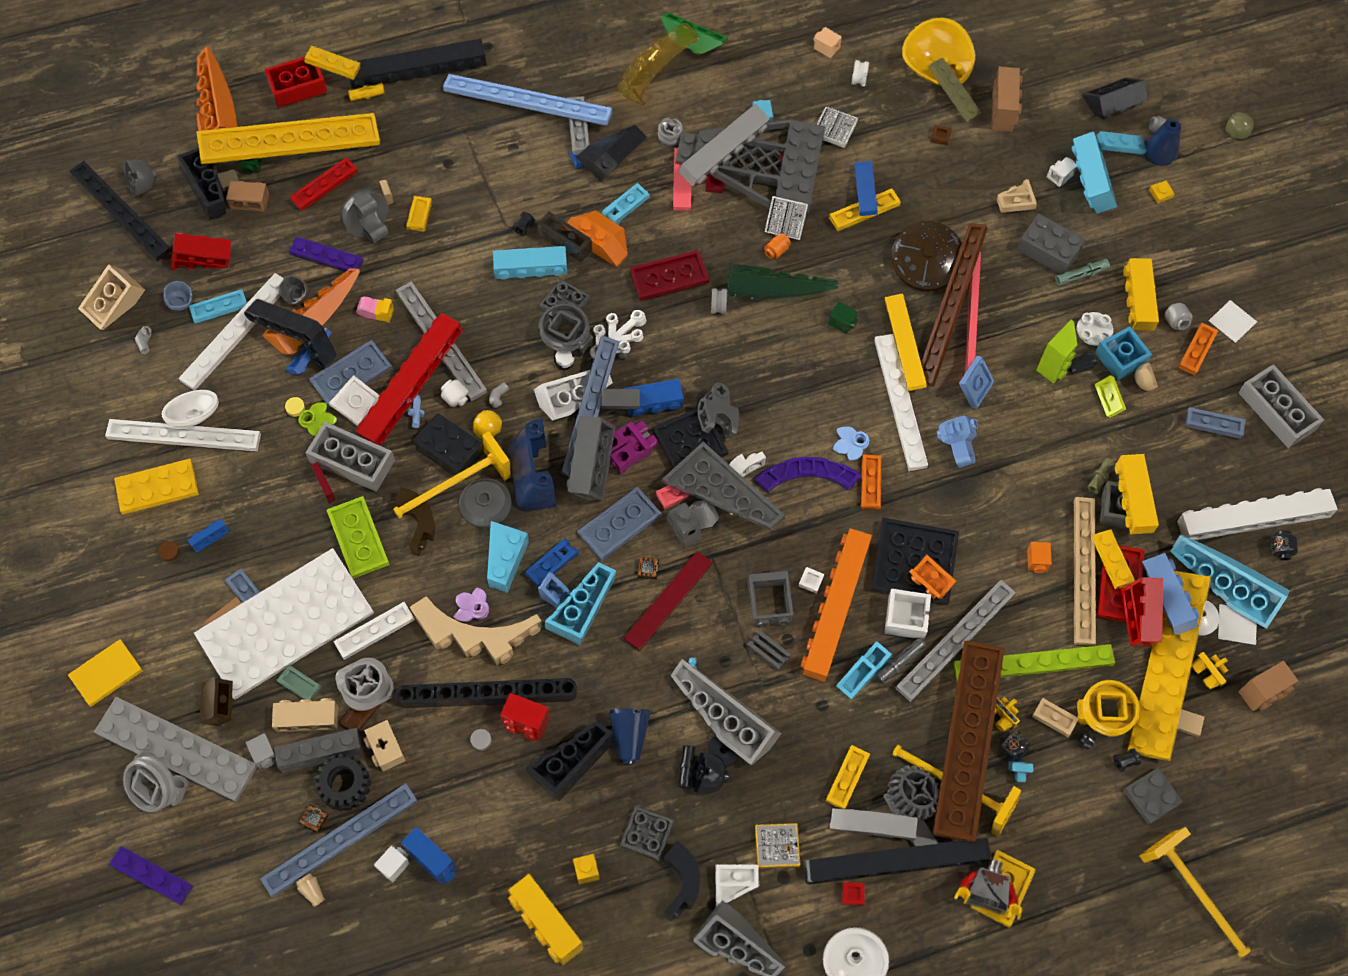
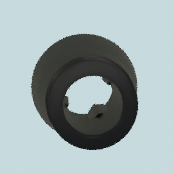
M1084 352L1072 362L1068 369L1072 375L1087 371L1097 365V360L1092 352Z

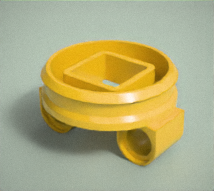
M1100 681L1089 689L1083 700L1079 699L1077 702L1078 723L1088 724L1093 730L1102 735L1119 736L1125 734L1140 721V704L1137 696L1131 688L1119 681ZM1101 699H1120L1117 703L1118 717L1102 716Z

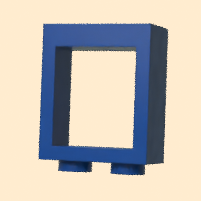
M417 827L401 842L405 850L441 885L445 882L449 883L455 877L457 868L454 862Z

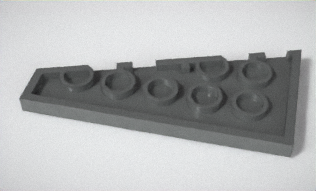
M704 442L662 479L663 483L768 530L774 529L785 518V515Z

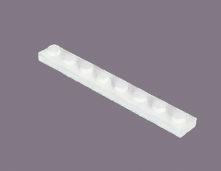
M274 273L179 377L180 382L195 391L255 325V323H252L245 317L244 311L255 299L274 304L281 296L279 294V285L284 278Z
M893 334L877 336L874 341L908 471L925 469L928 467V462Z
M109 419L105 436L110 440L258 451L261 434L259 431L201 426L175 427L164 423Z

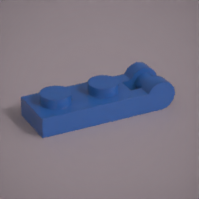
M565 538L526 570L525 573L539 587L549 572L553 575L557 573L569 561L575 559L579 551L576 548H572L570 542ZM565 551L566 554L563 556L560 552Z

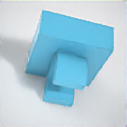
M1009 761L1008 769L1015 771V781L1026 782V772H1033V764L1030 762Z

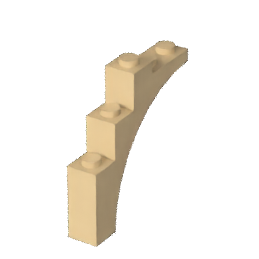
M427 596L410 606L412 615L437 651L441 648H447L455 640L467 658L476 656L484 647L496 665L507 663L512 658L511 656L514 655L511 647L519 646L526 637L537 634L542 627L541 619L537 614L525 621L504 627L486 628L467 625L445 615L434 606Z

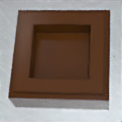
M934 125L931 142L948 146L951 128Z

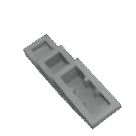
M832 809L830 830L868 837L874 835L886 838L898 837L915 840L918 818L871 811Z

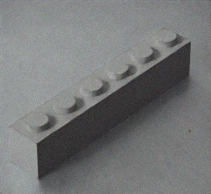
M757 104L753 105L686 160L678 172L692 187L697 183L700 185L707 179L706 175L715 173L721 163H727L734 152L736 154L744 148L743 145L746 142L750 144L756 138L755 135L758 132L762 134L768 128L767 123L770 118Z

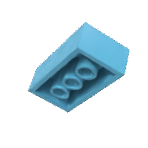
M1094 131L1074 138L1075 146H1072V150L1077 158V168L1081 173V183L1085 188L1084 194L1090 208H1094L1096 214L1116 208L1117 203L1104 156Z

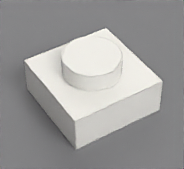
M806 567L798 587L817 594L824 574Z

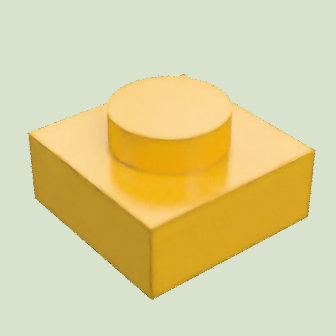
M1167 180L1151 185L1149 189L1157 203L1169 200L1175 195Z

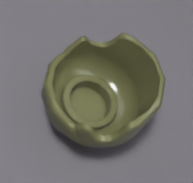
M1235 112L1229 117L1225 130L1234 138L1244 139L1251 134L1254 122L1247 113Z

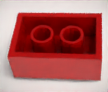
M305 56L264 69L278 108L328 93L320 68L305 63Z

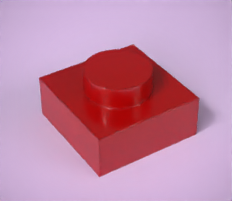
M843 882L842 905L864 906V883Z

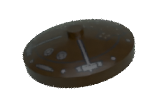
M921 221L911 224L900 232L893 244L891 253L892 266L899 279L911 288L920 291L942 289L948 286L962 242L957 234L944 224L934 221Z

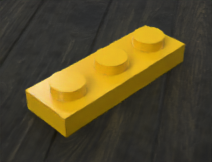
M314 46L310 47L305 56V63L353 80L360 69L359 62Z
M1112 530L1094 534L1091 538L1114 588L1119 589L1135 582Z
M851 745L826 802L840 809L846 808L869 758V753Z

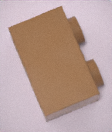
M230 181L226 199L230 209L266 212L269 191L266 184L261 182Z

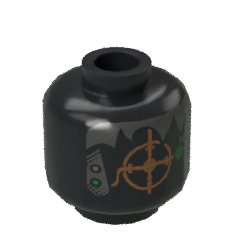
M1279 531L1272 536L1270 540L1271 553L1273 556L1278 557L1279 560H1291V557L1298 553L1297 537L1290 531Z
M1017 730L1012 733L1007 731L1000 738L1002 743L999 749L1011 761L1016 759L1020 761L1030 751L1028 748L1030 742Z

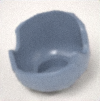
M181 281L170 282L164 288V302L168 308L177 311L187 309L192 303L190 286Z

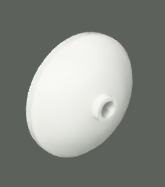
M209 390L190 391L168 402L162 410V417L165 423L175 427L194 426L202 423L215 412L219 400L217 395Z
M848 928L838 932L829 940L825 947L823 963L828 976H885L888 970L889 957L883 941L876 934L862 928ZM858 952L860 955L853 957L852 953Z

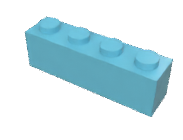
M565 246L493 251L495 279L543 277L546 275L561 276L567 274Z

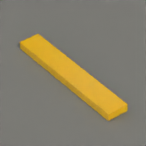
M903 294L885 297L907 389L911 391L927 388Z

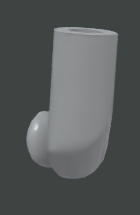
M143 326L135 337L141 354H146L150 351L147 342L151 337L152 330L148 326Z
M505 382L490 392L489 403L494 408L502 404L500 396L509 390Z

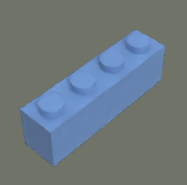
M1163 553L1142 561L1148 578H1163V610L1174 634L1178 635L1198 627L1197 619L1200 618L1198 611L1195 607H1191V597L1188 591L1184 592L1181 587L1184 584L1181 576L1176 575L1174 572L1176 567L1172 558L1168 559L1166 554Z

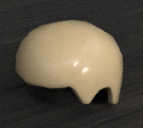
M1144 363L1139 365L1134 376L1137 385L1145 391L1158 388L1151 364Z

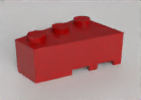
M175 233L171 270H177V267H187L188 270H193L194 266H205V269L228 268L231 240L210 238L204 235L195 236L188 235L187 233Z

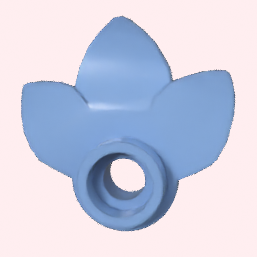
M840 427L837 429V433L841 439L835 443L833 450L839 454H847L850 461L856 460L862 456L863 450L868 447L870 439L866 433L857 432L852 427Z

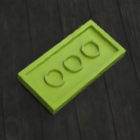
M363 496L327 509L352 579L390 565Z

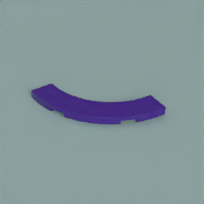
M800 457L785 460L783 463L767 468L754 479V482L769 493L778 485L792 479L818 477L833 481L849 491L861 479L862 475L842 463L838 464L826 458Z

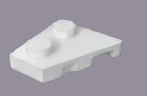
M716 865V907L722 900L727 903L758 887V865Z

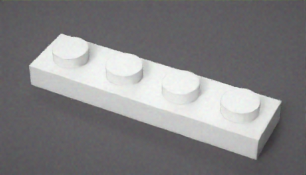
M405 602L335 640L334 643L345 660L414 621V617Z

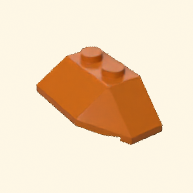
M596 210L571 217L560 229L562 233L616 268L628 256L624 228Z

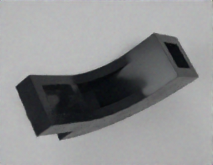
M678 841L664 857V862L678 873L682 882L679 894L664 912V916L670 921L674 917L676 919L680 917L685 910L683 905L690 910L692 909L697 900L700 887V873L697 862L690 851Z

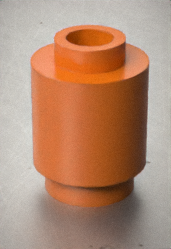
M785 234L776 235L764 247L766 256L770 259H778L789 249L790 239Z

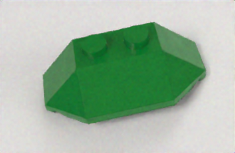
M670 12L661 17L671 41L677 43L676 45L679 47L691 49L695 54H703L728 41V37Z

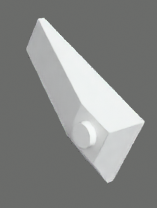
M591 370L547 382L533 389L539 407L552 421L567 417L580 408ZM610 375L606 387L613 383Z

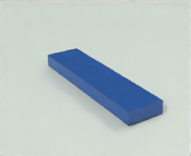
M872 161L854 162L860 216L878 215Z

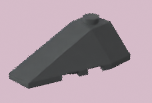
M723 900L710 913L693 938V942L709 954L717 956V954L728 958V962L733 964L737 962L748 967V970L762 976H777L786 966L782 959L744 917Z

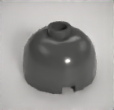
M139 159L124 162L125 177L129 178L130 183L127 184L131 193L134 196L148 193L154 185V179L157 178L155 169H151L147 162Z

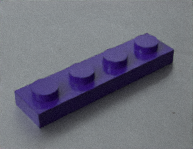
M297 236L289 250L290 255L344 272L350 268L360 269L363 263V257Z
M120 846L109 863L113 868L180 905L183 904L193 888L186 881Z

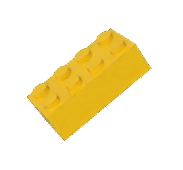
M530 874L508 890L510 893L508 899L517 912L522 911L523 914L521 916L529 929L535 928L536 931L534 933L542 946L548 945L549 955L556 964L560 961L562 965H565L583 950L580 939Z

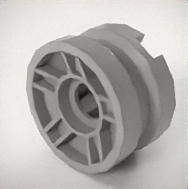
M675 118L663 119L660 125H658L659 141L668 146H673L680 142L682 134L681 122Z
M712 288L711 314L720 312L726 315L727 289L717 290V288Z

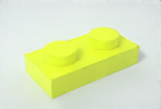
M1108 376L1095 384L1107 417L1111 418L1126 410L1113 376Z

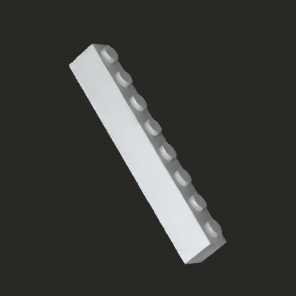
M1318 488L1308 493L1300 491L1290 496L1278 495L1273 499L1260 498L1255 502L1242 501L1237 505L1224 504L1214 509L1206 507L1196 512L1189 510L1182 513L1177 522L1183 536L1192 540H1201L1329 518L1338 509L1331 490Z

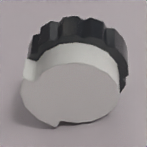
M557 352L555 354L554 364L558 369L568 370L572 368L575 359L571 352Z

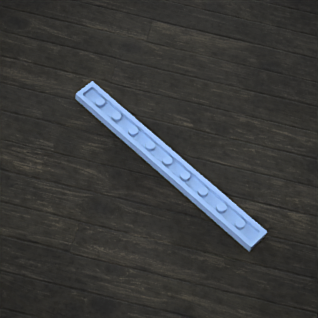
M452 74L448 75L443 85V89L446 92L606 126L612 115V108Z

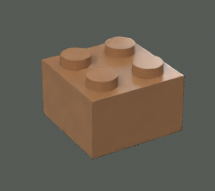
M1282 661L1251 679L1239 691V694L1252 712L1259 708L1263 711L1276 700L1278 702L1288 696L1295 689L1293 686L1298 682V679L1287 664Z

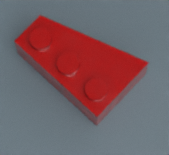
M1142 577L1121 590L1130 646L1151 647L1162 642L1163 578Z

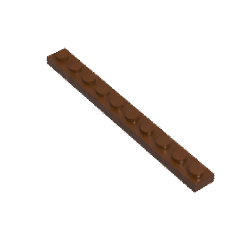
M969 223L921 362L927 386H935L988 230L985 224Z

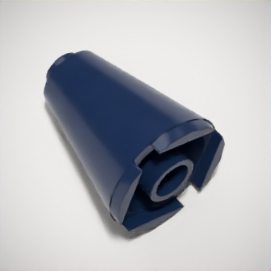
M1174 119L1166 120L1146 141L1147 151L1144 154L1146 158L1152 160L1153 164L1166 166L1177 159L1181 135V125L1178 121Z
M610 710V719L619 760H623V764H635V760H640L650 718V710Z

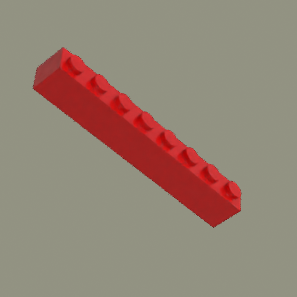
M443 313L433 320L431 328L423 334L421 342L412 349L408 360L402 363L400 371L396 376L392 377L389 386L380 394L377 403L369 409L364 421L359 423L356 430L359 437L379 446L383 444L463 332L459 322Z

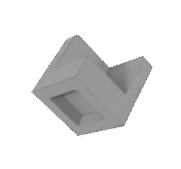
M703 500L695 501L689 507L698 520L701 529L712 527L719 519L714 505Z

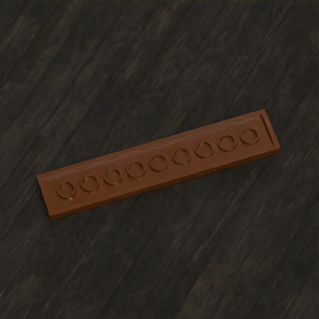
M964 640L933 835L970 843L976 842L1005 649L1003 647Z

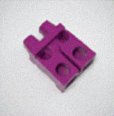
M631 421L627 426L618 429L614 433L610 461L620 476L627 472L626 469L642 461L645 457L650 456L651 450L658 445V441L653 434L647 438L642 436L648 432V428L643 421L633 424Z

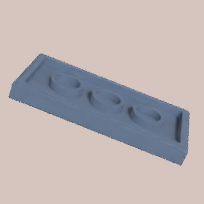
M370 340L312 376L309 380L329 408H331L332 406L329 405V402L353 375L368 385L393 368L375 343Z
M637 486L579 529L577 533L597 557L603 561L660 518L662 513Z

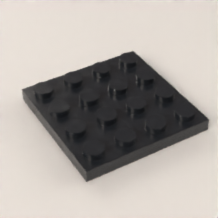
M882 517L870 591L890 594L891 589L928 594L926 592L928 588L923 584L919 586L911 579L913 575L909 571L914 569L928 555L953 577L959 531ZM951 589L942 599L931 597L930 602L949 605Z

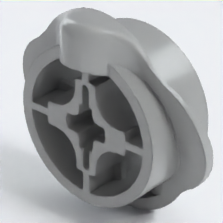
M374 658L359 659L338 670L336 673L337 687L346 704L354 710H370L391 699L394 695L392 679L384 665ZM374 673L380 676L379 682L374 680ZM351 686L356 688V695L351 693Z

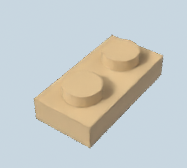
M1044 698L1041 699L1032 715L1033 718L1066 737L1070 736L1079 719Z

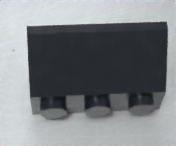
M1125 77L1082 93V97L1093 114L1102 116V118L1111 117L1112 113L1124 112L1131 106H1140L1142 102L1148 100L1145 80Z

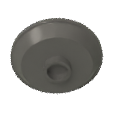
M494 479L473 481L465 487L459 499V508L464 519L474 526L483 528L491 527V521L501 523L508 516L512 504L508 489Z

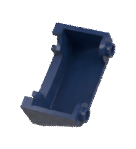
M543 419L529 421L509 445L518 508L522 511L556 507L553 479L546 472L535 473L533 458L539 457V451L542 447H547Z

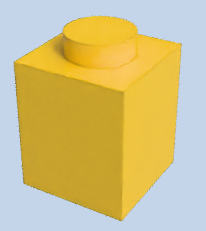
M594 854L573 859L579 885L599 880Z

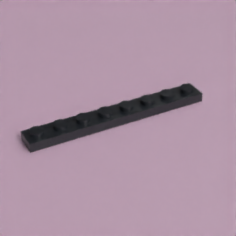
M85 161L69 170L71 175L157 262L172 251Z

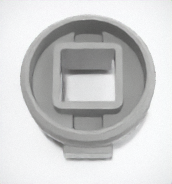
M143 751L136 755L134 760L127 765L123 776L124 788L128 797L138 808L147 812H158L170 804L173 806L177 805L182 801L188 786L186 778L179 775L172 776L169 769L158 760L156 754L150 751ZM147 779L156 785L154 792L142 782Z

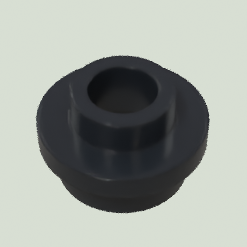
M1091 730L1080 734L1078 738L1079 748L1089 750L1094 745L1096 736L1093 735L1094 733Z

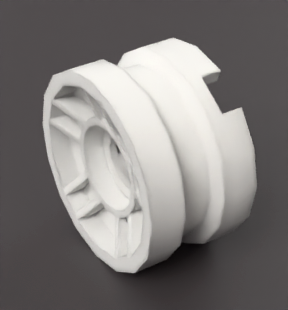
M855 60L852 84L856 85L859 83L861 86H865L869 62L861 63L860 60Z

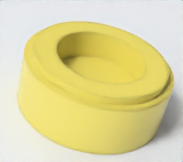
M293 397L286 402L285 409L290 416L298 417L305 410V405L302 399Z

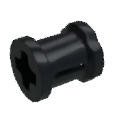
M522 212L520 214L521 218L517 223H514L512 228L516 233L525 236L527 229L530 225L534 224L535 219L531 214Z
M1134 748L1121 755H1113L1114 764L1119 772H1124L1125 768L1133 765H1141L1138 752Z

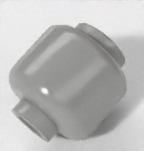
M1176 303L1167 308L1165 319L1172 329L1184 330L1190 326L1193 315L1185 304Z

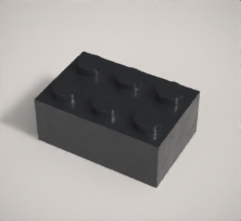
M439 413L432 418L414 439L418 452L453 476L473 466L484 454L482 442Z

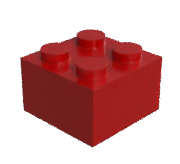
M512 693L509 694L500 714L506 731L513 734L519 732L531 741L536 739L542 740L550 721L548 707Z

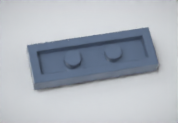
M1191 407L1187 410L1185 427L1239 439L1244 435L1245 419Z

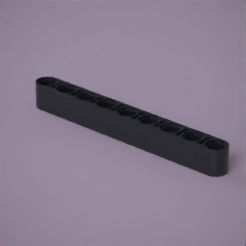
M555 678L402 685L398 687L395 695L398 703L403 708L505 704L508 696L502 693L506 689H511L513 691L512 694L536 703L573 701L577 697L578 691L576 682L573 679ZM547 687L553 689L550 694L543 693V690ZM565 687L573 688V691L570 693L563 692ZM527 688L533 690L529 695L523 694V691ZM485 690L492 691L490 696L485 697L482 695ZM465 691L472 692L469 697L462 696ZM406 693L411 694V696H410L409 699H407V700H402V699H401V697H402L404 694H406ZM424 693H431L428 699L421 698ZM443 693H452L450 697L442 698Z
M978 838L975 843L954 841L812 859L803 862L805 883L811 885L986 863L992 860L988 838Z

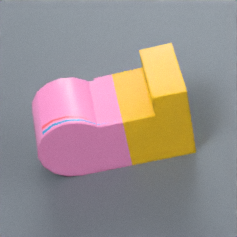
M361 297L356 312L365 318L390 323L394 307L391 299L384 298V300Z

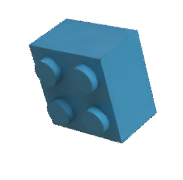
M1130 326L1100 342L1095 352L1116 381L1135 372L1139 365L1148 363L1152 356V353Z

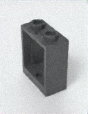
M788 571L749 574L748 589L753 626L767 627L770 624L783 626L792 622L794 614ZM783 586L786 613L758 616L755 588Z

